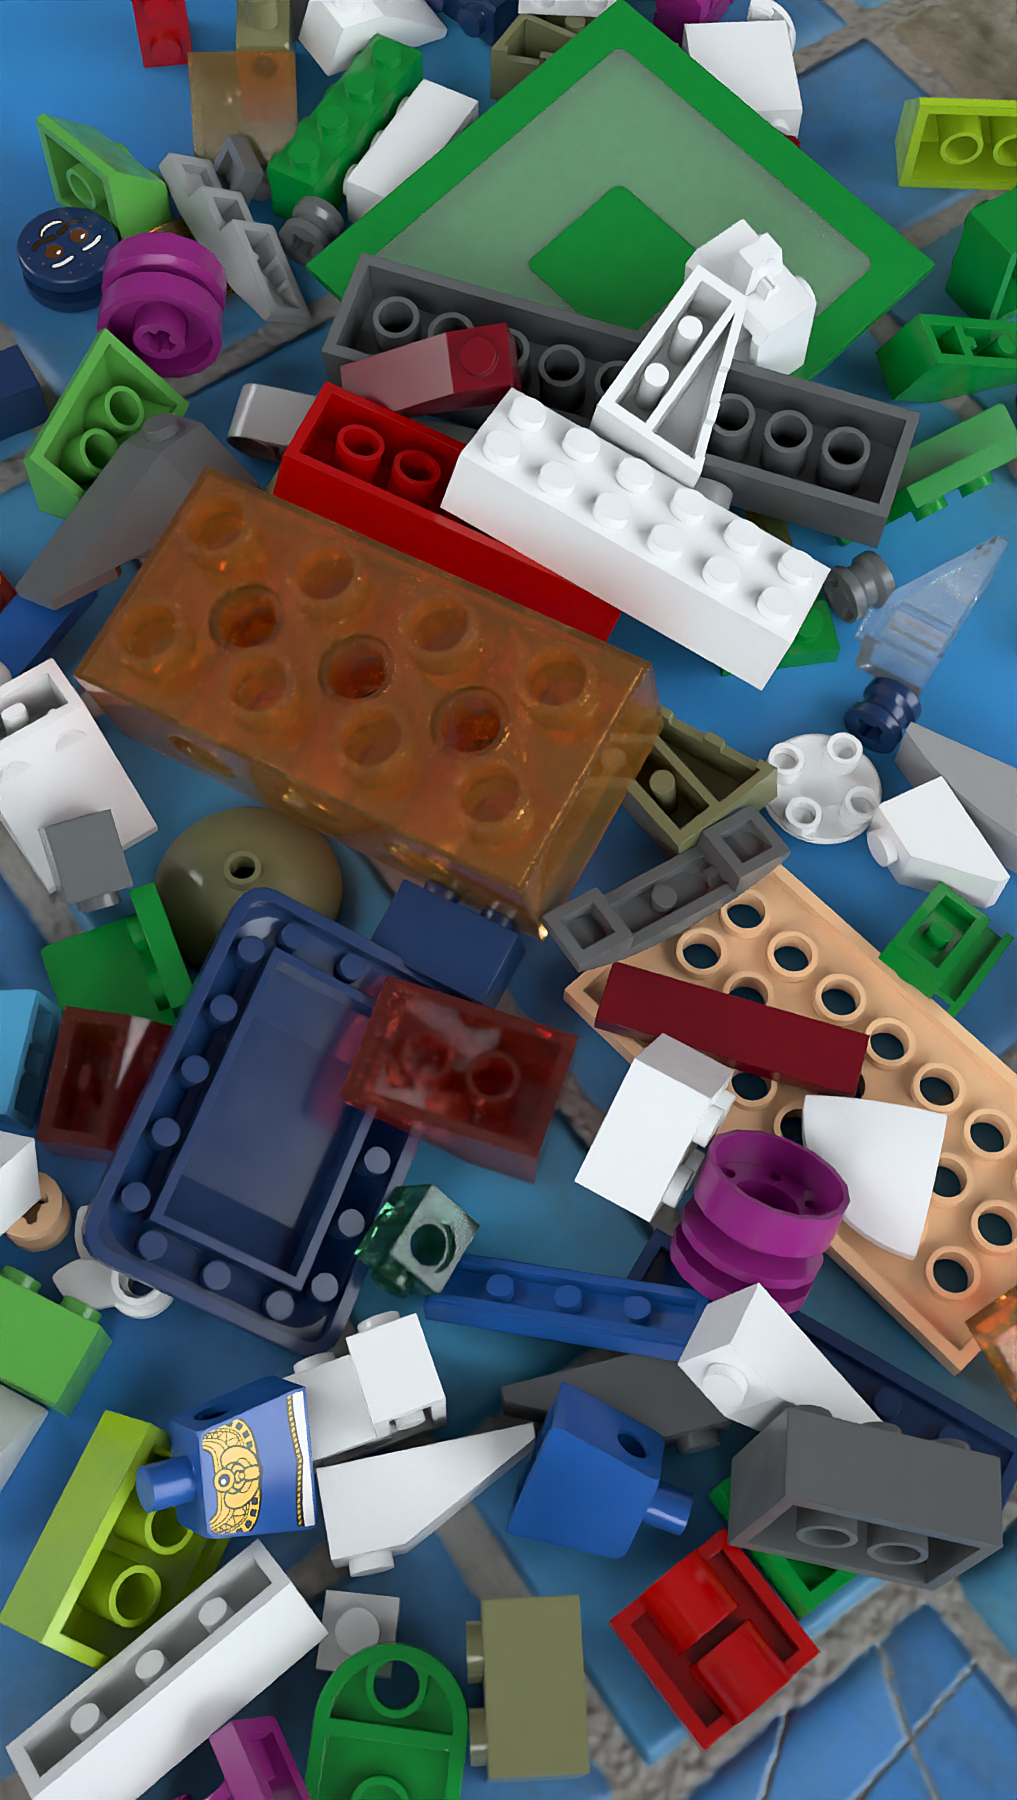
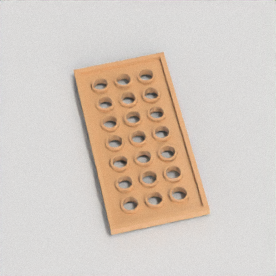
M780 864L755 885L703 920L647 950L618 962L727 994L738 987H750L761 994L765 1005L870 1035V1037L877 1033H889L900 1040L904 1048V1056L896 1060H887L881 1058L873 1051L869 1038L858 1082L861 1092L860 1099L893 1103L948 1115L938 1166L946 1167L956 1174L960 1181V1194L954 1197H943L932 1191L920 1244L914 1260L895 1255L876 1246L848 1226L843 1219L833 1241L825 1252L955 1377L1017 1312V1074L932 998L929 999L913 985L903 981L894 970L878 959L881 953ZM735 905H748L760 914L762 922L753 928H741L732 923L727 911ZM693 944L706 945L716 953L718 962L710 968H695L685 960L683 950ZM785 946L795 947L805 954L808 966L800 971H788L776 962L774 952ZM612 964L584 971L564 989L563 1000L625 1060L632 1064L634 1058L650 1044L594 1028L595 1017ZM831 989L845 991L853 998L856 1010L848 1015L834 1014L824 1006L821 995ZM730 1068L735 1071L732 1078L739 1073H743V1071ZM761 1077L767 1085L768 1094L759 1100H746L734 1091L731 1078L726 1090L736 1095V1098L718 1132H714L710 1141L712 1142L718 1134L735 1129L759 1130L783 1137L780 1124L788 1118H802L805 1096L820 1094ZM928 1077L942 1079L952 1089L953 1102L945 1106L930 1103L920 1091V1081ZM976 1123H988L996 1127L1004 1140L1003 1150L987 1152L980 1149L971 1138V1126ZM991 1213L1004 1218L1012 1231L1011 1243L1005 1246H997L987 1242L978 1229L979 1216ZM941 1259H950L959 1263L964 1268L968 1277L967 1289L959 1293H952L942 1289L933 1276L934 1262Z

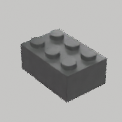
M796 1405L787 1407L732 1458L727 1544L935 1591L1003 1547L1000 1457L972 1451L968 1443L958 1439L939 1438L930 1441L902 1434V1430L898 1426L887 1422L875 1421L859 1424L834 1418L829 1410L820 1406Z

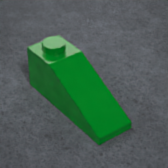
M918 313L875 352L884 376V383L890 392L892 400L933 403L1017 384V322Z

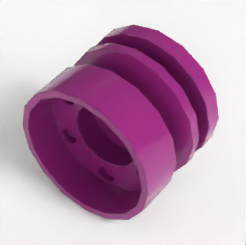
M739 1129L718 1134L708 1146L694 1181V1194L685 1204L681 1213V1221L675 1228L670 1240L671 1260L684 1280L703 1296L713 1301L760 1283L786 1314L789 1315L801 1309L814 1284V1278L824 1261L822 1252L827 1251L850 1204L848 1186L835 1168L812 1150L785 1137L759 1130Z

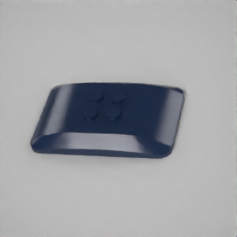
M267 887L253 888L242 894L231 907L189 991L84 1216L81 1232L83 1244L89 1255L110 1269L292 1354L309 1357L327 1352L333 1348L347 1324L466 1031L469 1010L465 998L403 965V958L277 890Z

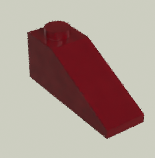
M506 322L445 332L340 366L343 389L407 418L499 404L511 387L522 393L516 343Z

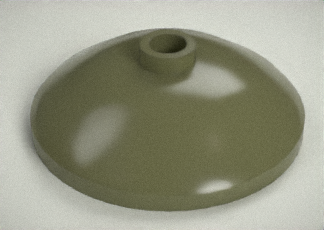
M260 806L235 807L222 810L192 824L166 850L154 879V884L184 962L200 971L231 907L242 894L253 888L267 887L277 890L335 922L339 919L343 901L340 867L333 850L324 837L315 828L295 815L274 808ZM248 867L254 870V873L246 879H238L233 876L235 871L240 868Z

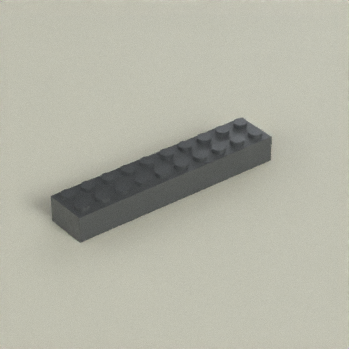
M361 252L321 352L329 382L342 388L340 366L445 332L506 322L516 343L522 393L540 401L547 408L575 424L589 429L597 404L647 334ZM732 359L721 394L717 417L712 427L704 456L705 460L700 477L718 481L731 489L733 497L730 505L877 549L921 413ZM498 404L428 416L479 430Z

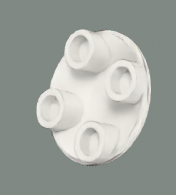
M839 732L832 736L826 734H804L793 737L785 742L776 744L771 749L766 760L767 763L777 767V797L768 803L765 808L771 818L783 830L798 839L815 844H838L851 840L869 827L877 805L881 804L882 788L878 773L872 762L863 753V746L860 740L846 732Z

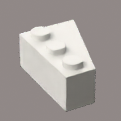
M698 264L597 404L589 430L633 457L647 462L651 467L675 481L693 489L701 475L705 460L704 456L712 427L717 417L721 394L731 366L749 298Z

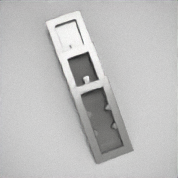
M169 152L158 165L181 216L197 242L211 251L225 269L226 281L230 287L265 321L306 325L312 318L273 225L253 221L242 192L222 189L211 160Z

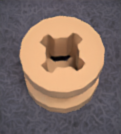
M38 1172L41 1199L5 1232L13 1244L22 1250L30 1252L47 1251L58 1245L68 1234L72 1223V1209L65 1195L61 1192L55 1180L41 1172Z

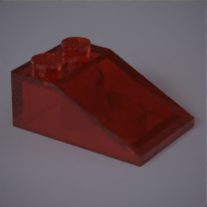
M387 975L342 1088L340 1100L470 1164L534 1184L575 1064L579 1036Z

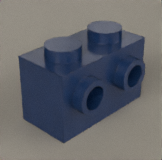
M404 879L374 932L371 941L403 958V965L463 996L467 1001L468 1008L491 1018L526 952L520 935L515 932L517 925L511 919L492 909L483 908L481 913L477 914L458 905L460 897L438 883L426 881L424 887H420Z

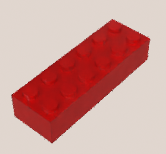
M325 381L283 454L269 504L270 507L601 654L622 613L621 610L440 507L459 455L467 444Z

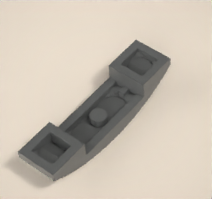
M752 804L702 830L698 845L604 895L595 887L542 915L541 923L577 972L606 966L647 950L719 910L773 871L789 857L791 850Z

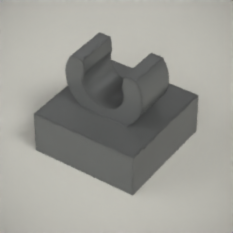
M228 134L213 164L222 189L242 192L247 207L252 198L258 201H268L271 197L270 182L267 178L263 177L268 167L267 161L256 157L247 137Z

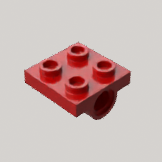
M724 1527L698 1549L692 1551L607 1623L701 1752L706 1751L731 1728L757 1710L793 1678L794 1674L820 1653L816 1645L741 1548L727 1544L728 1531Z

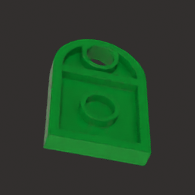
M400 1641L372 1644L358 1650L344 1660L324 1685L316 1705L304 1782L311 1800H460L469 1730V1714L463 1689L453 1671L431 1651L412 1643ZM391 1661L408 1663L415 1669L419 1677L420 1688L418 1695L412 1702L404 1706L387 1704L380 1698L376 1690L375 1680L378 1670L384 1664Z

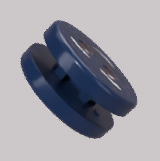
M80 207L56 208L32 219L24 227L17 241L18 260L26 287L31 296L41 305L59 312L76 313L99 307L103 296L101 286L104 265L109 251L119 243L116 231L111 223L97 212Z

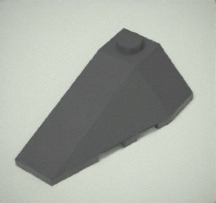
M161 413L152 416L143 423L142 430L123 442L15 586L19 597L49 609L57 610L118 579L122 573L120 565L132 559L145 557L150 554L154 559H157L173 551L169 540L198 526L199 530L206 534L222 526L263 494L261 487L202 422L179 417L172 413Z

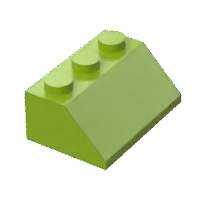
M917 97L906 100L895 138L898 187L1012 190L1017 185V100Z
M108 1410L104 1411L0 1614L1 1624L99 1670L213 1576L231 1537L218 1539L204 1538L180 1525L176 1516L175 1506L148 1513L143 1509L137 1494V1469L143 1465L171 1459L169 1433L151 1423Z

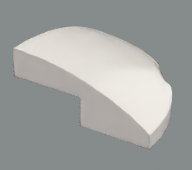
M806 1095L802 1109L803 1146L812 1150L833 1166L847 1184L850 1204L843 1220L858 1234L876 1246L895 1255L914 1260L917 1255L933 1191L948 1115L874 1100Z

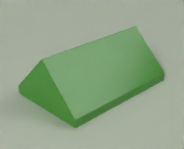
M106 328L98 332L23 460L39 510L63 519L69 516L123 442L142 430V425L147 419L161 413H172L183 417L190 405L188 401Z

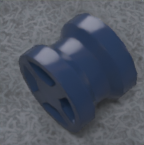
M876 677L866 686L863 693L864 700L853 704L845 713L843 720L849 734L860 740L862 746L876 753L888 754L894 751L903 737L902 729H907L910 722L915 723L920 717L922 710L916 695L907 686L889 677Z

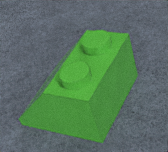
M45 113L35 118L55 199L61 206L86 208L102 215L114 227L118 242L124 238L144 232H162L173 224L169 203L171 193L164 178L157 171H149L136 161L120 142L114 143L95 127Z

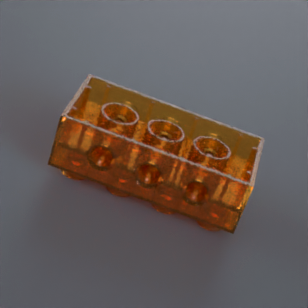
M205 466L73 673V676L125 736L268 807L288 815L424 884L426 881L438 883L460 897V902L480 912L483 908L492 909L511 919L517 925V930L541 942H544L548 935V931L541 923L542 915L566 903L625 798L627 788L633 778H636L653 748L656 737L660 735L664 728L651 662L208 466ZM376 690V691H375L374 693H372L371 695H369V696H367V697H364V698H361V697H363L364 695L368 694L369 692H372V691ZM478 740H494L489 746L480 751L462 752L467 746Z

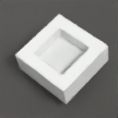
M326 1590L322 1625L329 1634L319 1642L316 1670L333 1673L344 1660L358 1650L380 1642L396 1641L401 1599L399 1597ZM394 1661L384 1664L378 1670L376 1677L392 1679Z

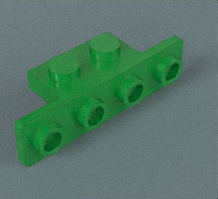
M999 403L910 448L885 525L912 512L916 522L948 506L943 495L958 488L962 498L994 482L990 471L1017 458V430L1004 404ZM834 536L837 544L841 547L853 542Z

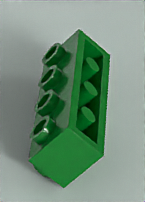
M377 33L363 51H358L354 55L350 67L337 83H332L327 88L320 104L309 117L306 116L300 121L293 137L282 150L276 151L269 161L267 179L270 182L273 213L275 216L286 221L293 218L292 212L296 204L305 196L322 198L332 204L337 210L347 199L343 193V183L347 171L353 164H358L370 149L375 134L379 130H385L395 117L402 99L406 96L410 97L423 80L422 51Z

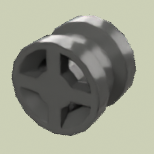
M305 196L296 204L292 212L293 218L285 221L281 227L278 239L283 251L292 260L306 266L310 260L344 232V220L338 210L326 200L316 196Z
M868 550L855 556L850 566L837 565L832 568L823 583L825 597L831 609L838 618L849 624L865 617L868 608L880 609L893 602L896 596V585L887 564L875 552Z

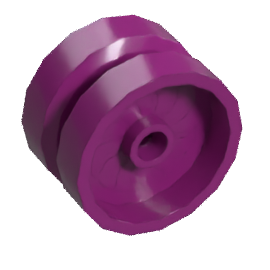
M144 232L120 241L109 251L104 265L101 286L103 296L98 310L97 332L106 328L161 378H182L202 372L216 361L222 348L224 329L222 314L225 309L227 294L225 269L211 251L192 239L176 234Z

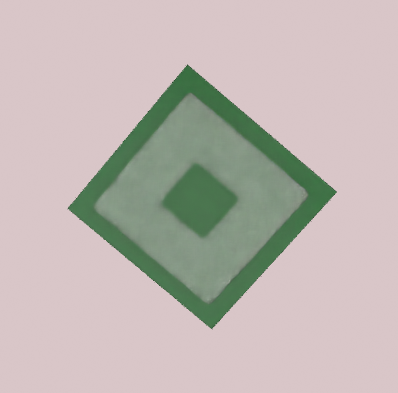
M617 0L306 264V269L341 302L360 254L363 252L648 334L683 286L686 262L693 253L744 219L757 235L767 232L782 249V262L793 276L798 275L805 279L814 293L817 304L804 364L789 374L790 376L812 381L933 271L935 263L626 1Z

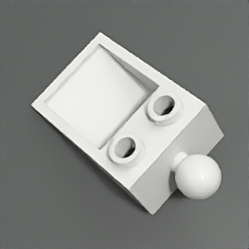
M51 658L12 679L9 669L0 662V820L51 894L56 891V887L38 832L39 828L111 809L124 851L157 832L158 827L86 705L54 659Z

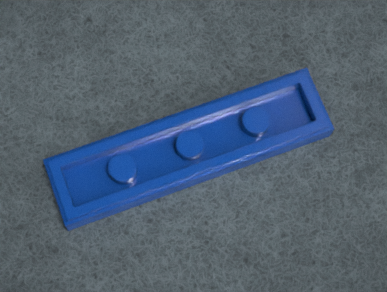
M443 1250L424 1299L423 1307L425 1318L428 1320L679 1362L707 1304L714 1301L703 1296L695 1289Z

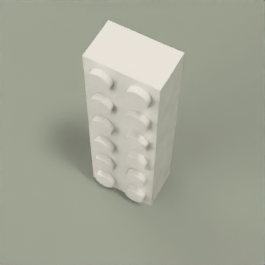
M512 387L460 453L440 506L761 691L791 646L831 570L814 560L807 553L791 547L758 528L751 521L740 518L705 498L700 492L675 481L651 467L647 462L633 457L598 437L591 430L575 424L547 408L540 401L528 397Z

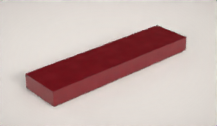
M620 962L612 964L594 1022V1028L651 1044L664 1033L729 1068L824 1096L850 1098L855 1097L870 1035Z

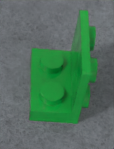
M154 881L128 890L136 910L135 913L41 949V956L58 1005L61 1008V1014L78 1062L83 1067H88L168 1037L192 987L191 979Z

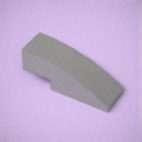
M910 722L894 760L896 765L913 788L942 776L1005 868L1017 873V769L914 722Z

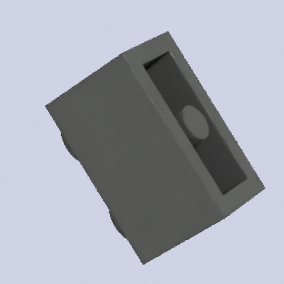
M111 809L38 829L60 902L67 905L76 903L78 911L87 913L122 902L118 890L134 886Z

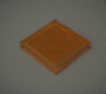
M188 52L194 157L211 160L212 164H214L227 135L233 134L247 137L256 157L266 160L269 164L273 154L284 148L296 133L299 125L296 52Z

